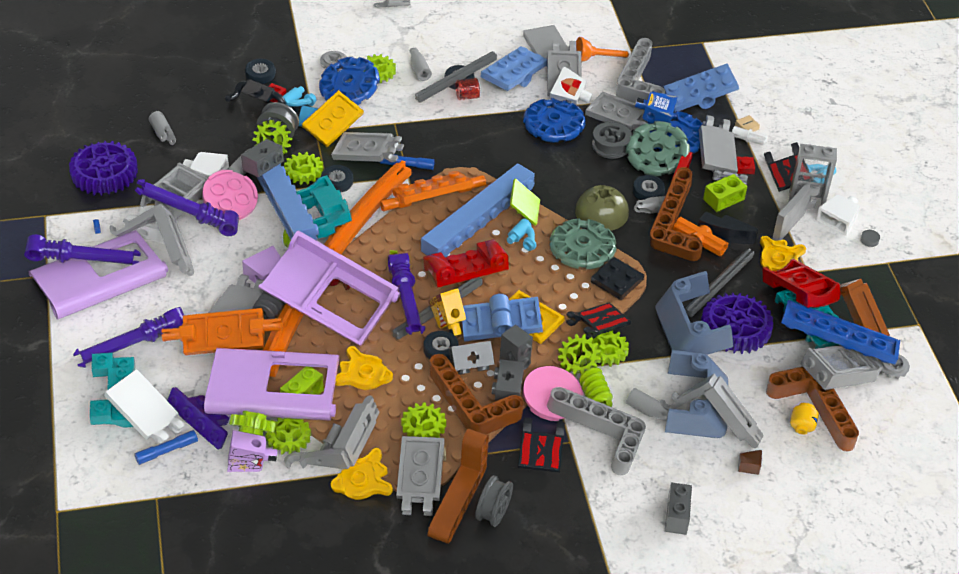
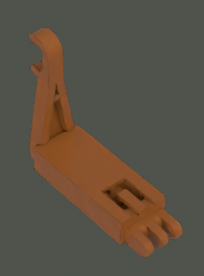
M862 279L840 284L841 295L854 323L890 336L868 284L863 283Z

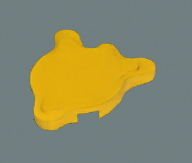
M768 236L760 238V244L763 248L760 263L763 268L767 267L769 270H780L791 259L798 261V258L806 253V247L803 244L789 247L786 240L774 241Z
M350 346L346 350L350 361L340 362L341 372L336 376L335 385H350L358 389L371 390L390 383L393 380V373L383 365L380 358L363 354L355 346Z
M374 448L365 457L357 459L354 466H350L349 469H343L331 481L332 490L355 500L365 499L374 494L391 495L393 492L392 485L381 479L388 474L387 467L380 462L382 451L379 448Z

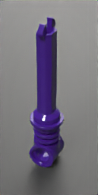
M144 179L137 181V184L142 185L141 188L137 187L135 189L139 195L142 194L195 216L199 224L205 223L216 227L224 236H233L237 233L239 215L235 211L218 210V208L211 206L209 202L198 204L145 182Z
M35 234L27 238L24 255L31 261H41L46 256L47 259H50V257L55 259L56 257V260H59L61 263L72 258L134 265L139 263V261H133L134 256H141V253L136 249L134 251L77 246L67 242V239L58 241V243L56 240H53V242L48 240L47 242L43 236Z
M408 253L389 254L388 269L393 277L391 283L399 287L398 291L400 292L408 325L405 331L412 335V332L419 331L423 334L426 327L421 324L412 290L415 284V277L410 271Z
M182 308L171 309L165 312L163 317L153 318L154 321L152 319H144L139 328L82 351L76 349L73 356L80 354L83 360L77 366L86 368L85 364L92 362V354L114 353L144 340L155 342L159 338V334L162 336V329L179 328L183 324L184 313Z

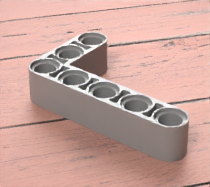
M641 38L635 45L617 80L616 97L636 103L638 97L648 100L650 92L665 94L663 87L639 80L651 57L652 41L650 39Z
M553 388L547 403L549 411L621 440L613 458L611 469L617 475L627 474L645 432V422L640 418L565 388Z

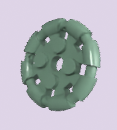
M654 121L652 124H642L633 131V135L630 136V141L626 145V153L629 155L627 157L629 162L636 170H641L646 175L658 177L663 174L670 175L674 173L681 156L686 157L689 154L690 145L687 144L688 138L680 128H675L668 122ZM655 147H660L662 151L655 152L653 149ZM665 163V167L660 168L659 164Z
M579 218L565 221L563 225H558L550 236L551 242L549 245L552 254L556 259H561V263L575 269H579V267H584L586 270L599 268L604 265V262L607 263L614 257L617 249L613 233L609 229L604 228L603 224L590 219L585 221Z

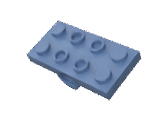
M520 46L481 71V78L506 91H509L516 85L526 87L530 83L532 75L547 66V59Z
M728 63L665 85L664 90L666 94L678 96L674 112L697 104L703 109L710 108L714 105L715 98L739 90V85Z
M496 294L489 299V303L463 306L466 320L462 321L464 341L498 338L515 324L528 334L543 332L538 297L509 300L508 296L504 294Z

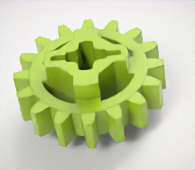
M373 54V57L367 56V60L371 61L374 64L373 67H376L379 72V83H382V80L388 82V78L393 79V75L396 74V63H393V59H389V56L382 57V54L379 56Z
M270 120L269 123L264 121L263 126H257L259 131H254L257 137L253 138L252 141H257V144L262 142V137L263 141L265 139L271 141L270 136H274L273 141L282 145L283 153L285 154L287 153L285 148L291 147L288 144V141L292 140V138L288 137L291 131H285L287 126H280L281 121L276 123L274 120ZM273 127L276 128V130L272 132L271 130H268V128Z
M299 152L298 156L292 155V159L287 158L284 168L286 175L293 179V183L299 181L300 185L303 182H306L308 185L309 181L316 182V178L321 177L323 161H320V157L315 158V154L309 156L308 152L304 155Z
M612 330L600 334L593 339V344H599L597 350H601V355L598 356L601 358V366H604L605 363H608L609 367H612V363L619 365L620 360L625 361V357L628 356L629 343L625 342V336L620 337V332L614 334ZM586 346L587 351L592 353L591 349Z
M575 334V339L569 336L568 343L562 341L563 348L558 349L559 354H561L558 356V361L562 362L560 364L561 368L567 367L566 371L569 373L572 371L574 377H576L577 373L582 375L588 369L598 368L596 363L601 362V358L598 357L601 355V350H597L599 344H593L592 337L587 340L586 334H583L582 338ZM586 346L591 349L592 353L587 351ZM581 350H582V354H583V355L580 356V358L578 359V362H577V357H576V356H578L579 353H580ZM567 358L572 360L573 365L568 362Z
M423 402L422 406H419L415 403V408L409 406L408 412H403V418H401L402 431L410 437L440 438V433H445V413H441L440 407L434 409V404L426 406V402Z
M243 411L242 415L231 414L229 422L230 425L238 426L240 432L263 436V432L274 433L276 422L266 420V415Z
M277 418V421H273L276 422L274 433H265L268 447L273 446V449L281 450V455L285 451L289 454L292 451L300 452V448L306 449L307 443L311 441V428H309L308 422H304V419Z

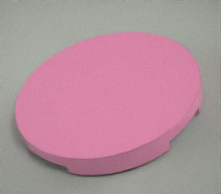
M221 170L208 177L203 186L202 199L204 203L209 202L211 206L218 208V210L235 211L239 215L240 220L250 215L255 209L258 192L255 184L249 177L233 172V170Z
M544 366L533 370L526 377L522 388V396L531 408L530 411L546 420L559 421V419H564V417L550 412L547 407L552 389L562 387L583 396L580 383L571 373L562 368Z

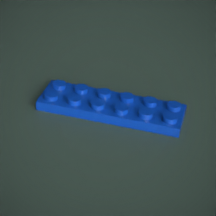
M791 300L787 301L781 321L786 327L804 331L805 334L810 336L815 335L829 343H837L845 349L859 351L865 356L878 358L884 363L896 364L901 340L816 309L807 308Z

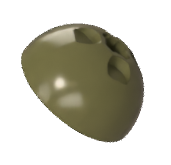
M598 185L587 189L579 197L575 207V215L580 220L587 221V219L597 221L603 224L604 228L611 231L620 228L626 223L629 217V207L625 197L617 189L606 185Z

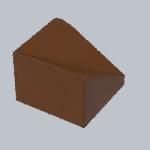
M762 450L740 453L738 472L759 475L762 464Z

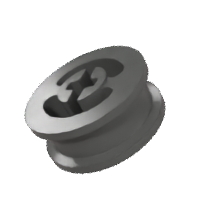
M279 102L267 104L257 120V126H263L264 121L269 123L270 120H274L276 123L280 120V126L286 125L285 131H291L288 134L290 138L294 136L299 126V118L296 112L288 105ZM270 127L268 130L273 132L276 128Z
M618 122L601 123L593 131L592 148L595 153L604 158H621L628 154L626 153V145L629 143L632 133L627 126Z
M495 475L488 480L477 505L476 520L482 521L485 519L490 521L493 527H496L501 522L512 496V482H501Z

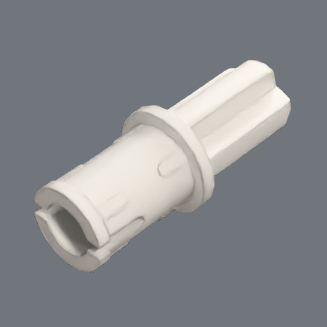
M737 126L733 128L734 137L746 140L747 143L750 141L765 145L767 141L766 135L753 132L752 129L746 130Z

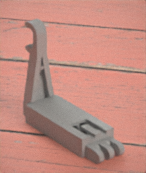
M159 204L130 221L124 218L125 227L116 231L114 226L110 225V232L120 237L156 221L171 262L179 266L180 271L189 276L194 274L192 262L174 213L166 206Z
M712 374L681 395L674 392L672 399L675 403L671 405L666 404L665 400L661 399L660 401L664 409L669 411V408L676 409L704 394L739 441L746 439L752 448H757L763 438V433L757 427V423L721 376L717 378L715 374Z
M369 395L364 399L363 403L355 404L333 448L313 452L290 453L284 459L287 468L291 467V464L295 461H299L302 468H305L307 464L338 469H349L350 466H354L380 413L378 408H376L377 405L373 397Z

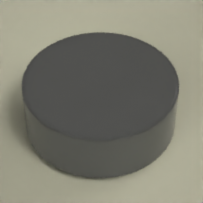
M870 229L862 232L861 242L865 246L875 247L879 244L880 235L878 232Z

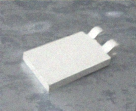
M137 369L105 392L104 396L146 440L152 437L160 445L167 442L169 435L163 431L164 428L168 426L177 435L185 426L180 419L176 418L178 412Z

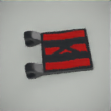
M798 142L791 144L792 156L777 161L773 160L770 151L764 153L765 162L779 192L789 189L791 186L800 148ZM803 159L800 171L810 172ZM799 174L798 180L812 181L813 178L812 176Z
M610 302L581 312L569 311L566 314L568 318H571L566 320L569 326H574L580 320L589 326L583 329V332L587 334V340L631 324V320Z
M525 417L518 468L560 473L565 422L557 421L556 435L531 432L532 418Z

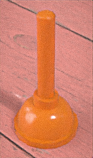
M578 37L576 40V51H581V62L587 61L591 56L595 55L626 58L629 56L628 51L596 48L583 37Z

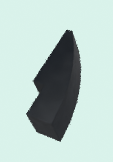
M705 212L698 223V226H708L712 230L713 235L729 243L755 244L757 228L726 214L723 218Z

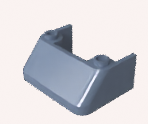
M706 271L674 281L655 306L656 314L671 351L676 350L708 355L733 347L730 325L711 330L704 321L690 323L682 304L683 301L710 293Z
M672 350L668 374L707 378L715 374L717 378L721 376L728 385L727 375L708 355ZM708 399L692 401L689 411L669 408L665 426L666 433L709 438H722L726 434V422Z

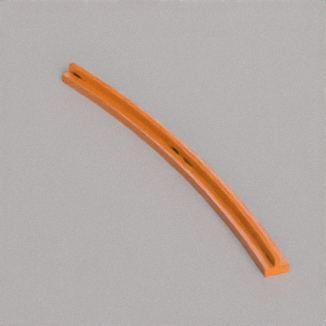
M402 160L400 163H395L350 210L352 221L344 225H338L335 229L336 233L331 234L323 245L339 254L343 253L364 224L380 207V201L386 200L393 193L392 189L398 188L397 186L402 184L411 175V169L406 167L405 161ZM285 304L278 317L282 318L283 330L271 331L263 351L286 352L304 314ZM272 365L269 376L276 377L280 365Z

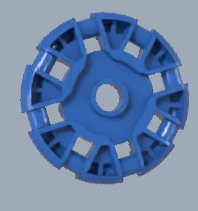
M344 57L337 60L334 64L331 63L323 71L322 79L319 81V90L326 101L339 90L356 105H359L361 101L368 100L377 90V84L380 80L379 72L376 67H373L374 64L365 58Z
M554 98L550 100L541 99L532 103L530 108L526 109L523 116L525 128L531 135L552 143H558L560 140L566 142L576 138L584 130L586 123L583 112L574 103L570 104L567 100L559 101Z
M676 111L672 115L671 119L675 121H670L671 126L678 127L685 133L688 138L687 144L690 145V152L694 154L700 149L699 129L703 123L697 118L694 119L688 113Z

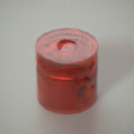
M477 78L456 80L458 100L480 98V86Z

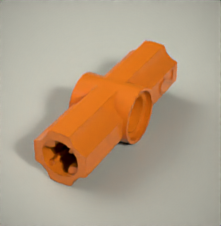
M679 217L673 227L674 231L700 239L702 247L718 256H722L728 248L729 243L713 235L712 230L706 225L697 226Z

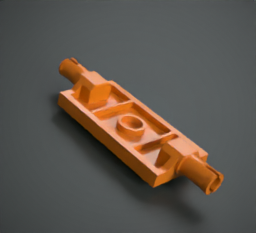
M452 171L446 176L436 175L430 180L420 179L416 180L414 184H400L397 186L398 188L392 189L394 198L381 200L380 206L384 212L395 208L408 207L412 205V202L455 191L459 193L471 191L474 188L486 186V179L483 175L468 178L459 171Z
M262 308L183 315V324L179 328L162 329V333H164L162 334L163 342L171 340L183 341V353L185 355L215 353L217 348L259 349L264 348L265 332L282 331L283 321L282 318L264 320Z

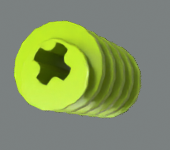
M600 368L586 370L579 378V383L582 386L585 397L612 407L613 395L610 393L602 370Z

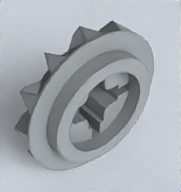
M328 51L321 56L320 62L323 68H327L331 63L334 64L337 60L347 56L339 51Z
M900 354L896 364H892L896 369L890 366V363L887 364L878 359V362L883 366L882 375L888 374L889 378L895 376L897 379L900 376L905 377L909 371V362Z

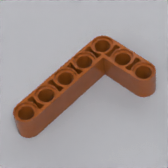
M681 167L674 175L652 226L650 245L656 250L690 261H697L702 255V241L696 237L673 230L692 183V171L689 168Z
M435 354L430 358V377L466 429L489 434L521 420L524 401L520 396L511 395L482 407L445 355Z
M803 366L775 372L769 376L766 394L770 398L780 399L807 393L839 449L847 452L855 448L859 430L835 389L824 390Z
M471 429L466 430L462 441L461 465L430 524L428 537L448 544L452 540L484 476L487 467L489 435Z

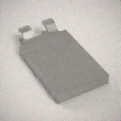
M555 25L523 30V36L533 53L539 54L547 59L548 50H552L553 40H560V50L569 51Z
M553 40L552 50H548L547 96H550V92L563 67L582 77L581 51H576V41H569V51L560 50V40Z
M602 92L585 110V115L603 122L624 124L630 131L648 122L642 118L645 110L636 108V103Z
M707 115L706 122L703 121L699 129L702 168L712 171L721 170L722 173L724 171L737 173L734 133L729 132L730 120L723 119V124L715 127L713 126L714 117Z
M343 132L331 155L333 160L382 162L385 158L390 162H396L398 155L393 154L395 151H402L404 144H398L401 142L402 137H393L390 133Z
M808 182L778 213L772 240H782L804 216L807 209L815 208L817 199H814L812 202L809 200L810 196L819 194L820 186L811 188L812 182Z
M241 274L237 285L231 284L208 313L253 309L255 302L263 293V290L259 289L258 286L264 280L258 279L254 288H251L250 283L246 282L249 276Z
M402 436L396 494L397 499H402V515H411L412 503H423L424 516H433V500L440 501L444 438Z

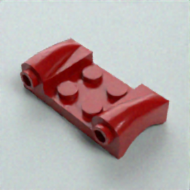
M491 239L476 243L477 250H469L466 253L450 255L446 258L441 252L423 256L424 270L431 272L438 288L508 270V255L497 241Z
M791 259L780 270L773 271L767 267L763 268L764 283L773 288L778 286L787 288L796 294V301L807 308L824 307L838 302L841 292L838 282L795 259Z

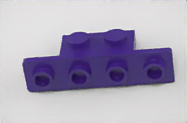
M173 387L167 399L169 404L178 412L182 419L216 449H222L228 432L222 426L227 425L229 417L222 414H206L204 411V395L188 398L177 387Z

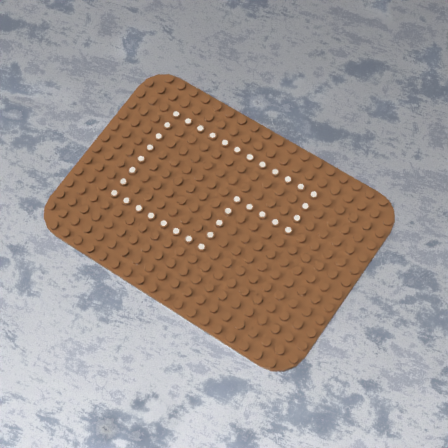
M475 167L446 168L437 175L446 176L452 171H459L468 178L483 175L486 179V186L474 188L463 193L455 191L412 202V205L408 207L392 209L352 241L341 255L391 283L393 277L388 269L390 250L398 251V254L408 253L410 271L415 277V284L412 290L418 313L430 306L428 300L441 293L458 288L468 280L437 288L431 272L424 270L423 256L427 255L421 252V238L497 180ZM541 204L539 206L537 225L535 226L531 223L537 245L534 250L528 251L523 247L524 239L528 237L527 234L518 242H513L512 244L507 242L508 233L521 219H526L523 215L517 214V210L511 209L512 206L510 205L508 209L499 213L495 219L489 221L484 228L479 229L471 238L465 240L460 247L455 248L448 255H458L469 250H477L476 243L491 239L497 241L508 255L509 269L481 276L483 284L461 299L463 306L489 303V299L496 294H504L511 298L520 290L530 297H538L539 302L565 316V321L542 344L533 340L531 364L524 370L522 388L526 377L533 370L544 366L561 368L560 364L562 362L558 361V356L561 354H559L558 349L563 348L562 341L568 343L569 336L575 339V334H578L579 338L586 334L583 332V329L589 326L582 320L574 326H569L566 323V320L571 319L566 316L567 312H581L610 302L624 314L641 297L646 289L647 275L642 265L619 249H616L614 257L644 274V280L622 300L591 283V277L603 266L586 270L584 267L575 269L561 263V259H556L551 252L549 245L551 242L550 236L558 225L561 226L563 222L568 220ZM342 282L336 286H328L317 301L318 305L360 329L366 326L380 305L377 301L352 287L349 290H345ZM399 296L395 303L392 302L360 347L310 317L303 315L286 352L339 355L337 374L341 372L340 362L350 361L346 354L347 348L355 346L363 354L380 358L383 365L393 373V380L390 383L371 390L358 389L350 385H335L332 404H336L335 417H331V421L304 419V422L309 423L311 436L323 443L322 441L328 436L333 423L344 427L355 404L363 403L364 399L371 395L380 413L358 459L368 455L372 449L379 448L382 451L380 462L388 469V474L381 479L390 483L393 491L397 492L402 436H407V433H403L401 426L403 412H408L409 406L415 408V403L419 406H422L423 402H426V406L434 404V409L440 407L441 413H445L446 419L445 433H440V438L445 440L444 448H446V461L443 462L441 487L456 475L461 465L462 441L467 429L430 377V359L426 357L423 345L427 335L435 331L449 332L448 327L440 329L435 317L422 324V326L426 327L423 334L420 331L412 332V335L408 333L397 340L393 337L392 330L406 321ZM285 304L282 306L281 310L279 311V313L277 314V316H275V318H278V317H279V315H280V313L282 312V310H283ZM460 322L462 334L456 336L459 346L491 341L494 365H490L489 370L478 371L477 368H471L470 373L459 374L483 407L495 402V395L491 393L493 382H497V379H494L495 367L500 365L501 337L464 341L462 322ZM266 331L264 334V347L271 331ZM264 348L249 349V350H263ZM471 355L467 357L468 360H471L472 362L473 360H476L475 356ZM280 365L276 377L269 376L266 391L280 393V388L306 366ZM312 367L321 374H323V385L325 389L328 369L324 367ZM521 388V395H520V397H521V398L523 399V401H524V402H523V409H524V408L527 407L528 405H527L525 399H524L523 396H522V388ZM505 427L486 434L489 435V442Z

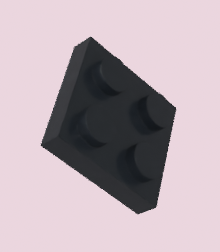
M616 257L609 260L591 277V283L620 300L624 299L644 280L643 273Z

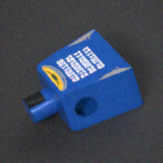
M650 92L648 100L638 97L635 107L645 110L642 117L645 121L654 123V121L670 123L678 96Z

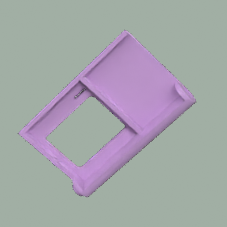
M134 230L93 247L117 249L130 243H136L148 258L144 261L99 277L87 260L71 258L68 261H64V263L56 260L30 270L29 276L34 278L48 298L53 314L58 320L166 277V272H168V267L164 261L161 262L141 235Z
M299 230L292 237L288 250L263 283L258 286L259 289L360 347L392 302L395 303L400 296V292H398L399 287ZM333 279L344 282L380 304L363 329L356 327L317 304L318 299Z
M217 348L205 395L204 411L206 414L242 415L243 411H249L273 418L331 421V417H335L336 404H332L339 355ZM290 365L327 368L324 393L322 395L266 391L271 366Z

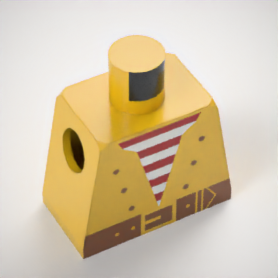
M458 288L441 293L428 300L439 328L448 327L449 332L454 336L461 335L462 331L459 323L466 320Z

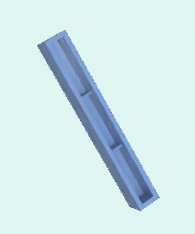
M280 163L260 177H257L289 238L292 239L299 230L317 241L316 235H319L318 226L313 224L312 215L308 214L306 205L302 204L300 194L297 195L295 185H291L289 175L286 176L284 166L281 167Z
M517 163L421 238V252L426 255L441 252L444 257H447L451 251L460 247L465 240L471 238L479 229L484 228L499 213L509 208L512 185L515 178L527 189L531 190L534 187L535 173Z

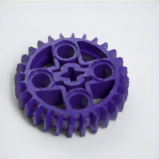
M105 140L104 143H99L98 141L97 144L84 145V149L79 148L78 153H74V157H71V162L69 163V171L73 183L81 191L86 190L87 194L93 192L94 195L100 193L102 196L103 193L110 194L113 191L117 193L118 189L123 191L124 186L129 187V183H133L138 173L137 159L134 152L127 148L126 145L121 146L120 142L114 144L113 141L107 143Z
M733 292L729 296L724 293L723 297L717 295L716 299L712 298L710 302H707L701 317V321L706 322L711 330L726 325L731 326L733 347L725 349L726 352L733 350V353L740 351L743 354L744 351H747L750 354L751 350L757 351L758 347L763 348L764 344H767L773 329V317L770 316L771 311L767 310L766 305L761 306L762 301L756 302L755 297L752 299L748 298V294L746 297L741 296V293L734 295Z

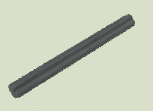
M494 51L489 52L415 94V99L419 103L496 61L497 54Z
M750 248L745 249L709 284V294L696 297L685 308L689 317L694 316L753 258L754 251H751Z
M482 278L470 279L459 286L458 290L461 299L483 284ZM430 306L419 312L421 324L434 317ZM407 321L392 330V335L397 340L408 334L405 331L406 327H408Z

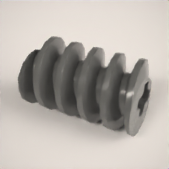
M263 291L255 302L253 309L262 308L264 320L274 319L285 303Z

